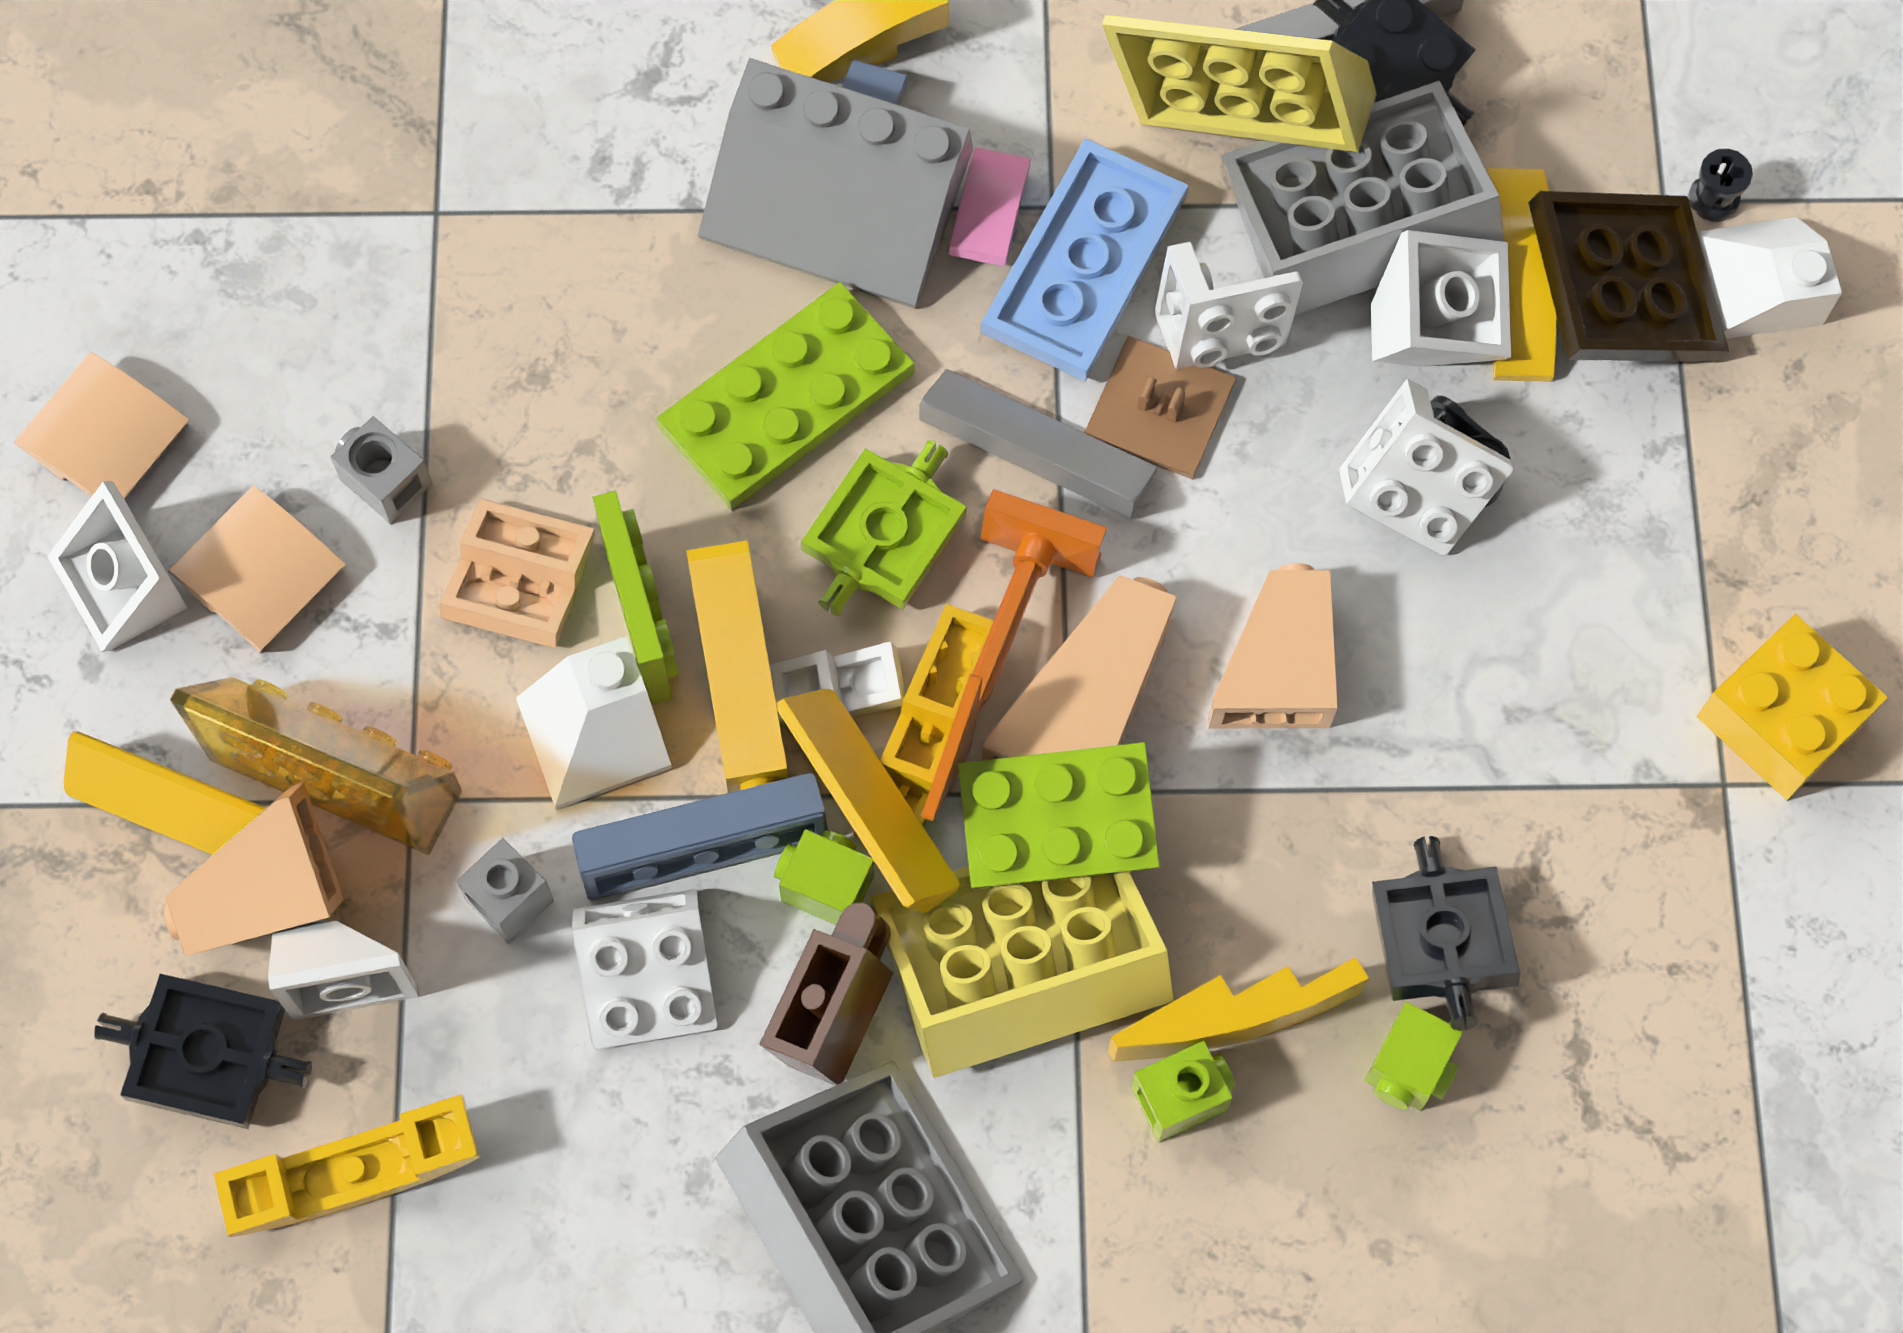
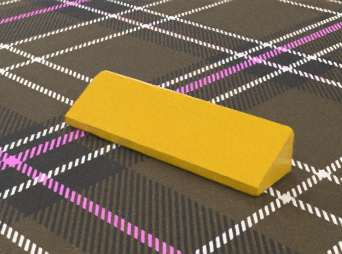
M821 689L786 697L777 702V711L902 905L918 912L928 913L957 892L960 888L958 879L836 692L831 689Z
M72 731L68 738L64 774V791L68 796L208 854H214L266 809L263 806L77 731L76 733Z

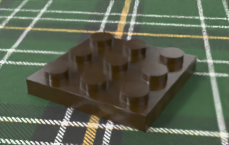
M1539 191L1528 202L1568 360L1717 362L1729 352L1688 196Z

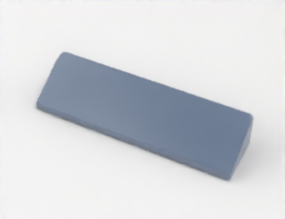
M811 773L576 831L572 835V842L588 900H595L783 852L788 843L797 846L805 829L821 836L822 832L828 830L816 777Z

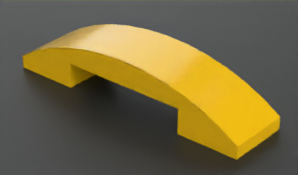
M1486 168L1500 197L1504 242H1508L1511 357L1505 360L1493 361V380L1552 382L1555 368L1556 312L1528 202L1539 191H1549L1544 169Z
M460 1094L400 1113L401 1120L284 1158L277 1154H272L213 1173L227 1235L236 1237L275 1229L366 1204L440 1177L480 1158L464 1096Z

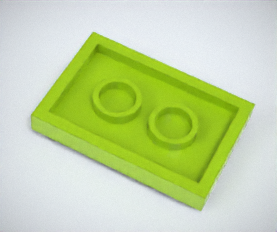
M616 490L592 496L605 552L632 648L651 705L671 700L672 695L668 679L679 676L667 623L662 617L649 563L647 564L644 553L643 540L634 509L622 511Z
M1145 742L958 763L972 889L1160 868Z

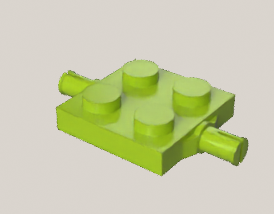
M928 440L911 467L891 463L865 448L801 540V551L829 566L836 575V578L823 597L818 601L819 605L827 612L831 607V614L840 616L841 611L856 589L873 592L903 610L967 513V506L941 492L931 480L944 459L949 455L942 445L939 444L936 449V442Z

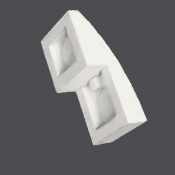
M891 641L834 657L827 650L769 665L776 703L786 697L821 689H831L836 692L851 717L900 707L906 694L898 648ZM777 711L779 723L781 725H786L783 718Z

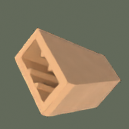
M1295 563L1284 565L1278 570L1269 571L1213 697L1208 716L1209 729L1331 727L1338 708L1331 570H1314V567L1311 565Z
M304 782L292 785L182 880L165 897L167 902L164 907L166 926L170 935L175 940L180 939L185 957L328 918L344 900Z

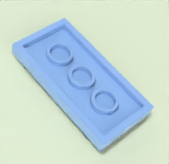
M1085 138L983 318L981 333L1086 382L1187 197L1189 185Z

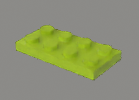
M839 282L657 416L658 428L732 511L913 375L914 362L845 286Z

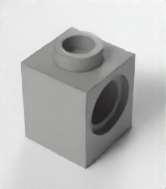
M374 416L361 428L354 427L345 433L339 440L335 452L330 456L340 481L390 524L433 484L425 460ZM388 460L391 462L382 472L375 474L365 472L366 468L374 461Z
M504 838L497 842L456 880L466 902L508 944L554 902L547 881Z

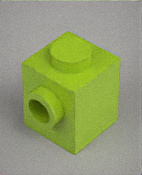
M805 829L797 846L790 843L786 845L774 872V878L781 880L779 883L781 902L836 925L845 908L853 903L863 902L874 878V860L865 854L855 851L856 844L841 834L824 830L820 836Z
M1406 1001L1388 1032L1364 1081L1375 1087L1374 1094L1383 1102L1401 1110H1408L1409 1106H1412L1421 1111L1431 1095L1442 1100L1450 1087L1459 1066L1449 1061L1463 1031L1452 1029L1449 1023Z
M1201 1041L1135 1071L1131 1083V1088L1158 1143L1227 1112L1232 1100L1229 1091L1236 1087L1233 1075L1220 1053L1212 1056L1205 1041Z

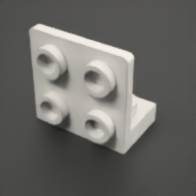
M1191 242L1168 246L1154 313L1167 348L1170 351L1175 369L1178 370L1194 365L1200 368H1207L1227 358L1250 353L1253 355H1265L1284 346L1288 340L1303 285L1299 272L1295 271L1213 289V280L1209 267L1206 263L1198 262Z
M1407 378L1341 465L1339 471L1345 501L1348 506L1434 552L1446 555L1512 473L1513 466L1510 459L1435 419L1427 389Z
M697 889L573 909L572 934L591 1043L595 1049L716 1029L717 1017L702 932Z

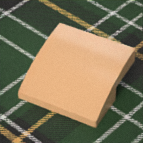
M90 352L18 436L14 444L62 481L64 478L68 479L88 496L92 497L103 481H113L125 500L185 428L189 419L144 385L106 360Z
M253 485L168 572L211 613L215 611L260 653L346 564L298 520Z
M480 498L460 541L461 558L440 601L441 618L556 649L586 567L594 539V528Z

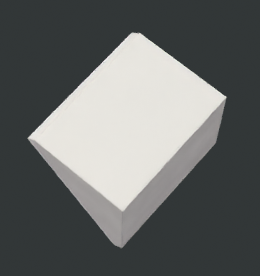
M103 481L47 557L102 652L116 649L188 608L114 482Z

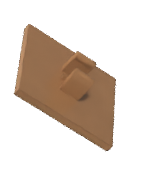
M1128 335L1084 433L1139 459L1193 480L1237 377L1211 367L1200 368L1195 365L1176 370L1170 351Z

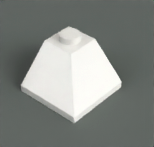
M1798 217L1697 232L1726 339L1822 325L1842 294L1827 240Z
M1411 230L1402 232L1371 303L1372 361L1413 366H1433L1510 358L1508 242Z
M627 636L567 656L516 697L556 810L672 769L647 690Z
M324 918L272 933L268 974L270 991L293 1020L419 997L417 984L397 952L338 921L328 922Z

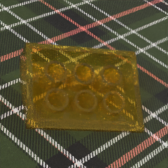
M228 677L175 689L170 701L210 761L283 793L292 785L304 782L313 806L426 855H430L462 793L457 777L451 771L453 765L441 756L427 750H420L416 756L397 748L398 742L379 729L365 726L362 732L341 724L343 721L342 717L323 705L310 702L306 709L287 700V693L267 681L255 679L251 685L237 678Z

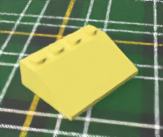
M1105 15L1102 26L1140 124L1351 152L1359 151L1377 94L1368 61L1339 44L1320 39Z
M969 866L952 871L960 883L958 891L928 913L904 907L893 890L871 896L874 911L890 927V939L886 946L915 1033L933 1078L1174 1001L1167 949L1130 872L972 889Z

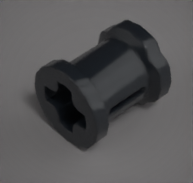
M1729 148L1710 152L1701 163L1699 170L1700 178L1695 180L1690 187L1688 193L1690 207L1697 212L1699 217L1711 222L1723 221L1729 215L1735 213L1740 204L1741 194L1749 187L1753 176L1752 165L1748 159L1740 152ZM1725 163L1726 165L1722 173H1717L1720 165ZM1718 197L1723 198L1720 206L1714 207Z

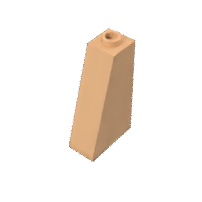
M1119 575L988 734L983 745L982 760L1122 745L1172 620L1177 596L1168 593L1167 589L1155 580L1145 577H1135L1132 580Z

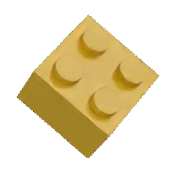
M1795 613L1712 693L1696 717L1783 798L1788 800L1868 722L1888 697Z

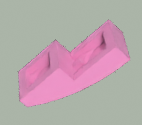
M975 147L955 220L949 255L1006 266L1016 231L1018 211L1029 176L1031 158Z

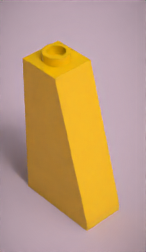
M748 540L686 550L728 793L787 779L788 771Z

